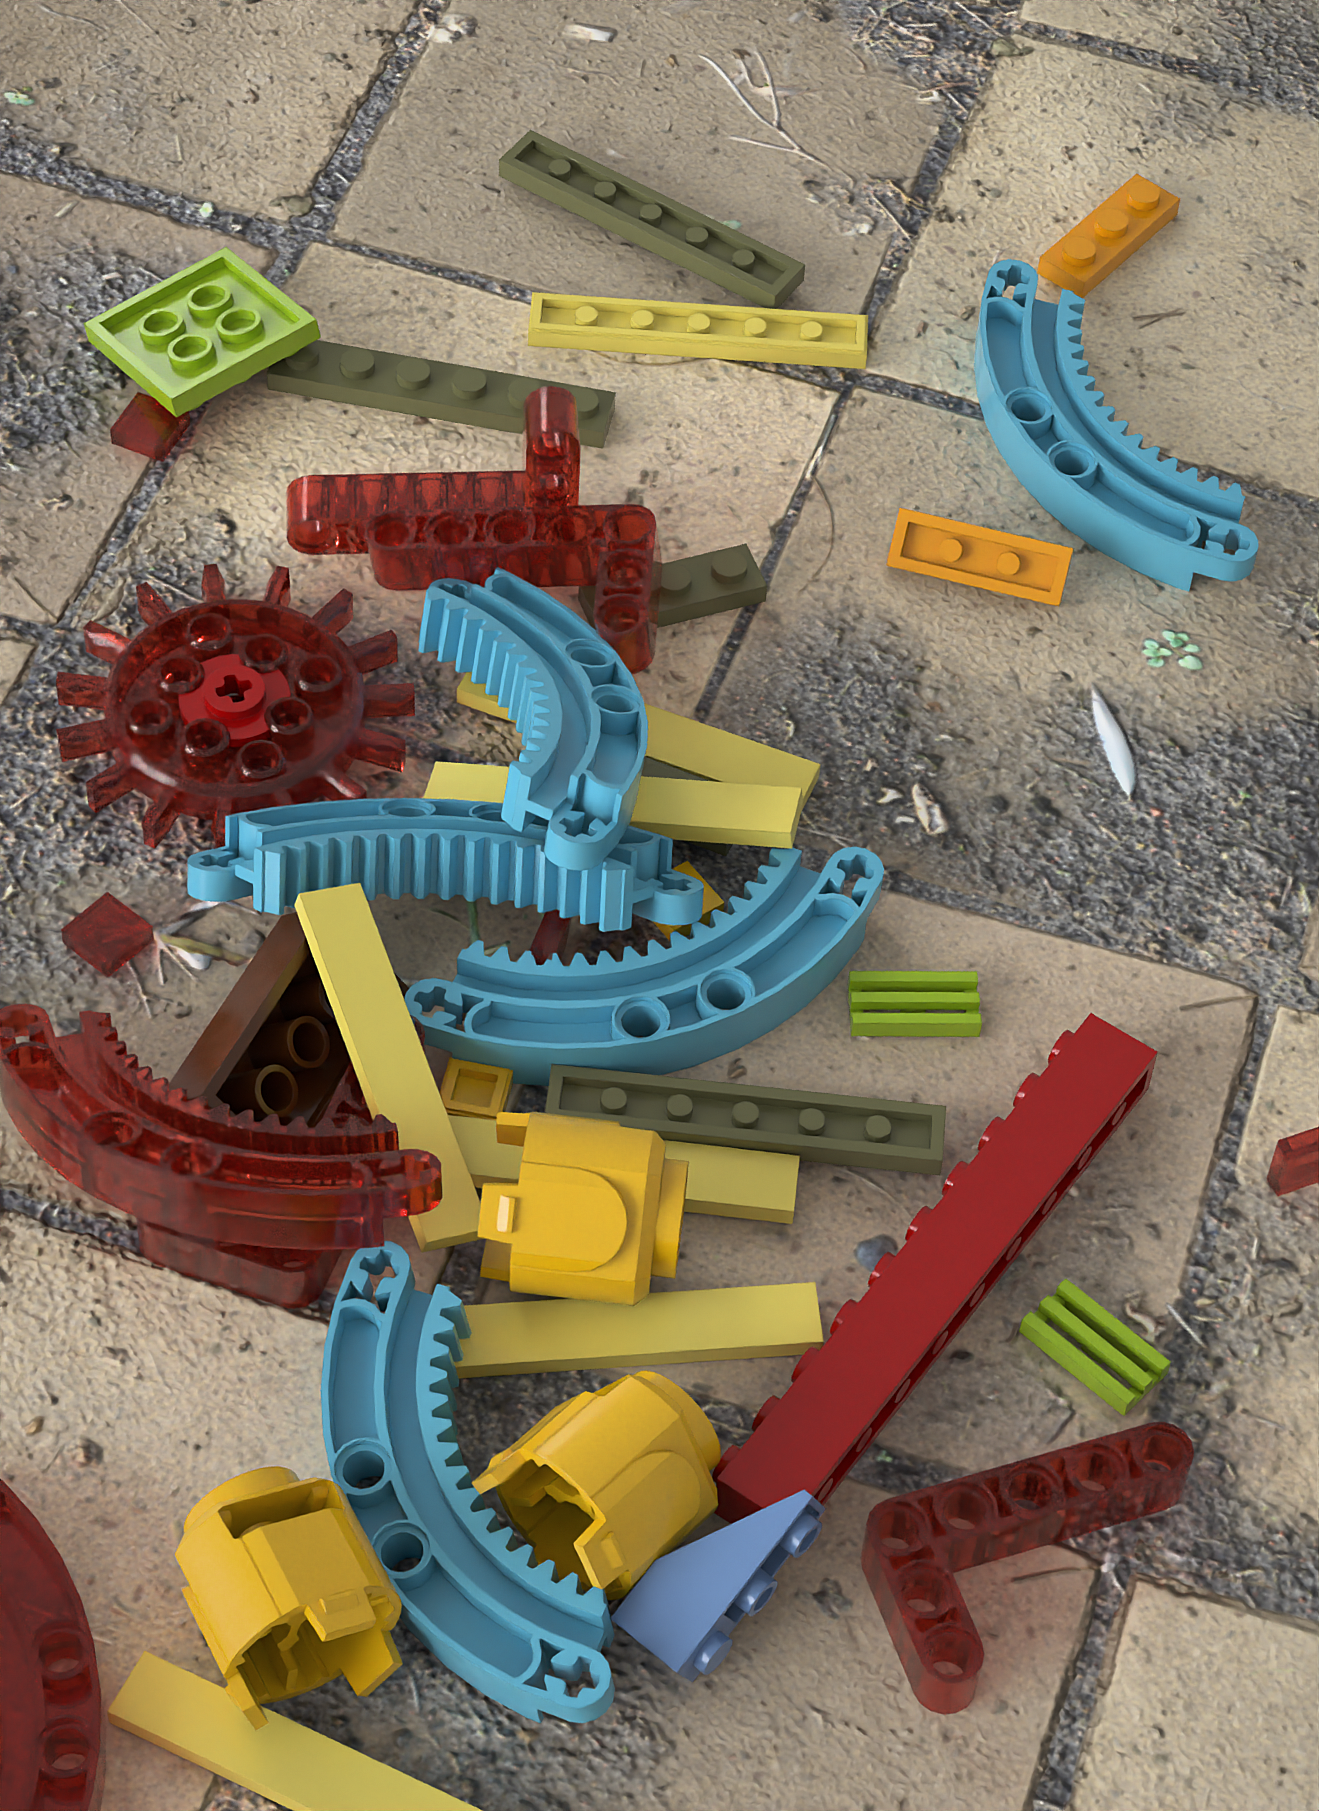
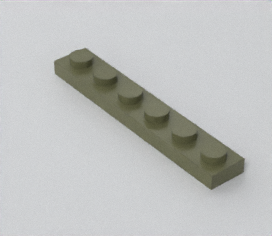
M529 130L499 159L500 177L764 308L778 309L804 281L805 264L532 130Z
M316 340L301 348L296 354L272 364L267 371L268 390L602 449L604 448L615 410L616 392Z
M552 1064L545 1113L618 1121L622 1127L655 1131L662 1140L799 1155V1161L940 1176L943 1162L946 1106Z

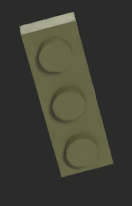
M742 544L580 583L578 600L590 626L605 640H610L766 602L767 584L747 544Z

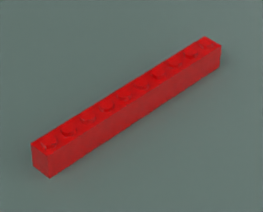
M1092 1013L1089 1014L1075 1033L1067 1029L1061 1034L1048 1057V1067L1040 1076L1032 1072L1024 1080L1013 1101L1015 1108L1005 1120L997 1116L990 1122L979 1141V1152L970 1164L962 1160L953 1168L943 1186V1197L934 1209L924 1206L916 1214L905 1235L907 1242L897 1255L887 1252L879 1260L868 1281L869 1289L860 1301L856 1302L853 1299H849L841 1307L830 1328L832 1336L820 1350L812 1346L804 1353L793 1371L791 1377L793 1384L780 1399L772 1395L763 1404L752 1424V1431L754 1433L742 1448L732 1445L722 1455L712 1474V1479L716 1483L718 1506L714 1512L716 1515L732 1524L802 1490L811 1494L823 1506L1149 1089L1158 1051Z

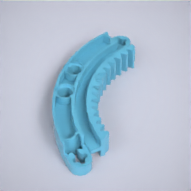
M1012 259L999 261L994 264L988 272L981 300L975 341L974 373L977 397L986 426L998 451L1019 482L1048 513L1085 542L1127 567L1170 586L1189 592L1194 572L1231 582L1242 580L1249 576L1254 568L1258 552V539L1255 533L1248 527L1239 524L1245 496H1242L1240 484L1233 483L1224 491L1219 489V479L1216 476L1210 477L1203 483L1197 481L1198 469L1192 467L1180 473L1176 471L1178 459L1172 457L1160 462L1158 461L1159 447L1153 446L1142 450L1143 436L1141 434L1126 436L1129 423L1126 420L1113 421L1115 408L1113 406H1103L1104 393L1102 391H1094L1096 380L1094 376H1087L1089 364L1088 361L1082 360L1084 345H1080L1082 330L1080 328L1085 299L1075 295L1073 291L1062 289L1059 305L1037 300L1035 297L1038 275L1033 267L1020 260ZM1008 286L1015 287L1012 300L1003 297L1004 291ZM1203 541H1206L1205 547L1202 549ZM1225 549H1231L1236 552L1235 555L1224 553Z
M497 567L494 575L488 577L485 581L484 588L477 584L452 578L438 579L432 582L426 590L418 651L421 653L438 651L437 661L441 663L456 661L455 671L458 673L472 672L471 682L474 684L486 683L485 693L487 695L499 696L497 705L509 708L507 717L510 720H516V731L523 733L521 743L526 746V749L520 752L519 761H512L510 763L501 818L511 825L510 828L519 832H523L537 816L549 820L544 853L549 861L569 870L583 871L593 869L619 843L630 824L637 801L647 750L648 720L644 700L632 674L606 640L575 612L543 590L506 570Z
M378 798L337 800L277 806L226 816L225 846L198 852L187 859V891L193 898L203 901L225 902L253 895V909L276 915L284 914V906L295 909L294 905L299 893L361 883L368 901L375 900L377 894H385L392 899H400L403 893H411L417 899H424L430 893H434L442 900H449L455 895H463L468 902H474L481 897H488L490 903L495 905L511 900L514 901L515 908H523L534 904L538 905V912L540 913L557 909L560 910L559 917L561 918L579 915L581 924L586 925L599 922V930L603 932L623 931L631 928L632 913L666 925L695 923L702 917L704 885L700 880L671 869L672 838L628 825L617 846L598 866L583 871L569 870L555 865L545 856L544 846L549 820L537 816L523 832H519L510 828L511 825L501 818L503 803L457 799Z
M793 847L792 849L772 848L769 852L768 866L761 865L758 868L757 883L747 881L744 885L743 899L736 896L730 897L727 913L717 909L713 910L710 917V927L698 921L692 923L690 940L674 931L670 933L668 949H665L653 939L648 941L646 956L641 957L631 946L624 947L622 961L615 962L611 955L604 950L600 951L596 965H589L582 953H575L570 966H563L557 953H550L543 965H536L532 951H525L517 962L510 961L507 947L503 946L491 957L484 956V943L477 940L466 950H461L457 958V975L453 982L437 978L423 979L409 988L404 1000L420 1043L452 1052V1058L513 1070V1084L549 1086L552 1064L650 1075H664L691 1068L737 1050L774 1030L806 1007L838 976L864 940L867 919L881 894L884 875L882 861L875 853L866 848L847 847L835 852L828 860L823 871L818 873L800 866L801 850ZM853 874L863 876L864 878L857 880L852 890L851 899L843 895L845 880H849ZM435 1005L444 1008V1012L437 1011L432 1018L422 1015V1011L430 1012ZM463 1013H466L463 1032L456 1029V1024L462 1025Z
M382 1240L368 1243L357 1250L349 1263L334 1303L324 1345L321 1379L322 1425L333 1482L342 1488L401 1599L402 1611L399 1615L400 1619L410 1632L446 1667L482 1694L538 1723H542L544 1718L542 1711L569 1722L586 1723L596 1720L607 1712L613 1702L615 1693L609 1663L600 1653L602 1646L610 1648L615 1636L605 1589L593 1586L583 1594L579 1576L573 1572L560 1581L555 1562L548 1559L538 1565L533 1547L526 1544L518 1548L514 1531L510 1527L501 1529L494 1509H486L482 1494H479L471 1484L472 1480L468 1468L463 1463L456 1437L458 1428L453 1412L457 1410V1402L452 1388L459 1386V1378L454 1362L462 1361L464 1356L459 1339L470 1338L471 1335L463 1302L451 1293L450 1287L440 1284L436 1285L433 1295L414 1290L416 1283L409 1256L402 1246L392 1241ZM386 1267H392L395 1278L384 1277L374 1294L378 1309L374 1304L370 1303L374 1289L369 1274L381 1275ZM367 1477H382L377 1484L370 1488H354L361 1480ZM406 1558L421 1559L419 1564L406 1572L392 1571L393 1567L401 1560ZM549 1668L554 1671L556 1677L569 1681H577L582 1671L590 1672L593 1685L596 1688H582L577 1698L570 1697L566 1682L549 1676Z

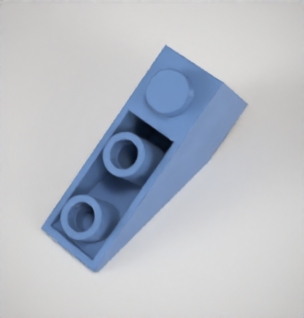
M802 1490L656 1559L610 1619L672 1670L689 1681L693 1682L700 1672L704 1675L710 1674L721 1664L730 1651L733 1640L728 1636L746 1613L749 1616L756 1615L770 1600L778 1584L773 1577L790 1555L795 1558L800 1557L814 1543L822 1529V1523L818 1519L826 1508L811 1494Z

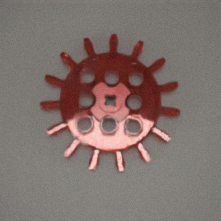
M217 564L204 565L201 583L202 599L204 602L184 607L174 612L147 582L136 586L138 612L148 626L131 640L92 620L83 627L86 652L112 664L108 677L58 672L56 688L59 705L104 710L105 719L56 729L61 761L65 762L111 752L116 764L85 782L88 806L97 813L137 788L145 796L153 800V803L146 810L142 819L144 844L152 848H156L170 832L180 814L212 821L211 840L215 849L225 846V821L228 815L277 806L309 803L322 794L331 801L367 799V791L345 774L354 759L402 773L406 764V744L403 739L365 729V719L415 716L414 683L364 685L362 675L398 662L397 636L393 630L347 646L337 634L354 618L353 594L343 588L316 614L310 616L297 609L288 607L291 601L289 568L277 566L270 577L263 600L226 599L225 581ZM213 640H217V641H218V642H215V643H203V642L213 641ZM262 660L273 661L272 663H269V664H257V663H255V662L262 661ZM179 681L190 682L186 685H172V683ZM314 681H325V682H328L327 684H324V685H312V684H309V683L314 682ZM291 723L300 725L293 728H285V726ZM146 724H159V725H160V726L155 727V728H142V727H141V726L146 725ZM207 745L216 746L212 749L200 750V748H203ZM262 766L271 767V769L266 771H253Z

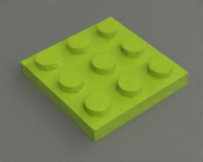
M227 247L83 323L89 342L175 417L200 407L205 401L236 384L247 381L252 375L283 358L296 354L301 348L321 338L316 318Z

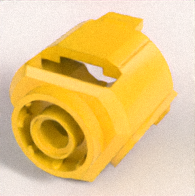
M498 1112L496 1121L497 1143L523 1147L518 1183L483 1184L477 1237L485 1238L486 1242L480 1277L509 1282L511 1292L630 1306L636 1305L649 1295L652 1276L676 1278L689 1161L665 1158L666 1144L657 1132L622 1127L618 1121L540 1112L524 1114Z
M644 1370L634 1375L628 1374L594 1393L584 1391L556 1406L510 1448L494 1455L490 1460L488 1468L471 1484L479 1494L495 1487L498 1497L514 1526L526 1542L533 1547L538 1565L550 1559L555 1562L560 1581L573 1572L578 1574L581 1587L585 1592L589 1591L593 1586L599 1589L604 1588L607 1600H617L623 1598L636 1586L656 1559L674 1551L715 1512L718 1506L717 1488L710 1471L720 1461L721 1448L711 1422L698 1404L673 1381L658 1373Z
M279 1466L263 1467L240 1474L217 1486L206 1494L189 1512L184 1523V1535L175 1553L190 1584L182 1588V1593L223 1676L228 1682V1685L224 1688L233 1703L241 1708L255 1730L269 1723L260 1704L296 1697L318 1688L344 1674L357 1696L367 1697L403 1664L390 1633L398 1622L402 1611L401 1599L346 1495L338 1484L316 1477L300 1481L297 1474L289 1468Z

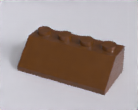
M297 912L280 917L153 1106L196 1151L280 1187L290 1184L357 1078ZM395 974L403 998H405L409 987Z

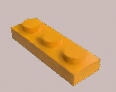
M1136 173L1040 256L1037 273L1063 289L1073 291L1075 295L1081 298L1085 297L1177 216L1180 198Z
M899 508L886 566L1059 607L1074 548L906 508Z

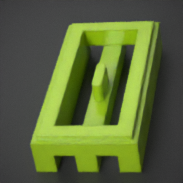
M849 971L847 986L851 1036L980 1037L982 1018L981 1013H979L980 996L979 992H977V971ZM863 1010H900V1013H863ZM926 1010H964V1013H926Z
M1067 1278L1057 1286L1056 1293L1052 1297L1047 1295L1039 1303L1038 1310L1035 1313L1030 1311L1021 1321L1019 1329L1021 1334L1123 1416L1168 1374L1171 1361ZM1050 1321L1054 1322L1082 1345L1081 1349L1099 1364L1105 1363L1132 1386L1129 1389L1124 1387L1052 1329L1048 1323Z

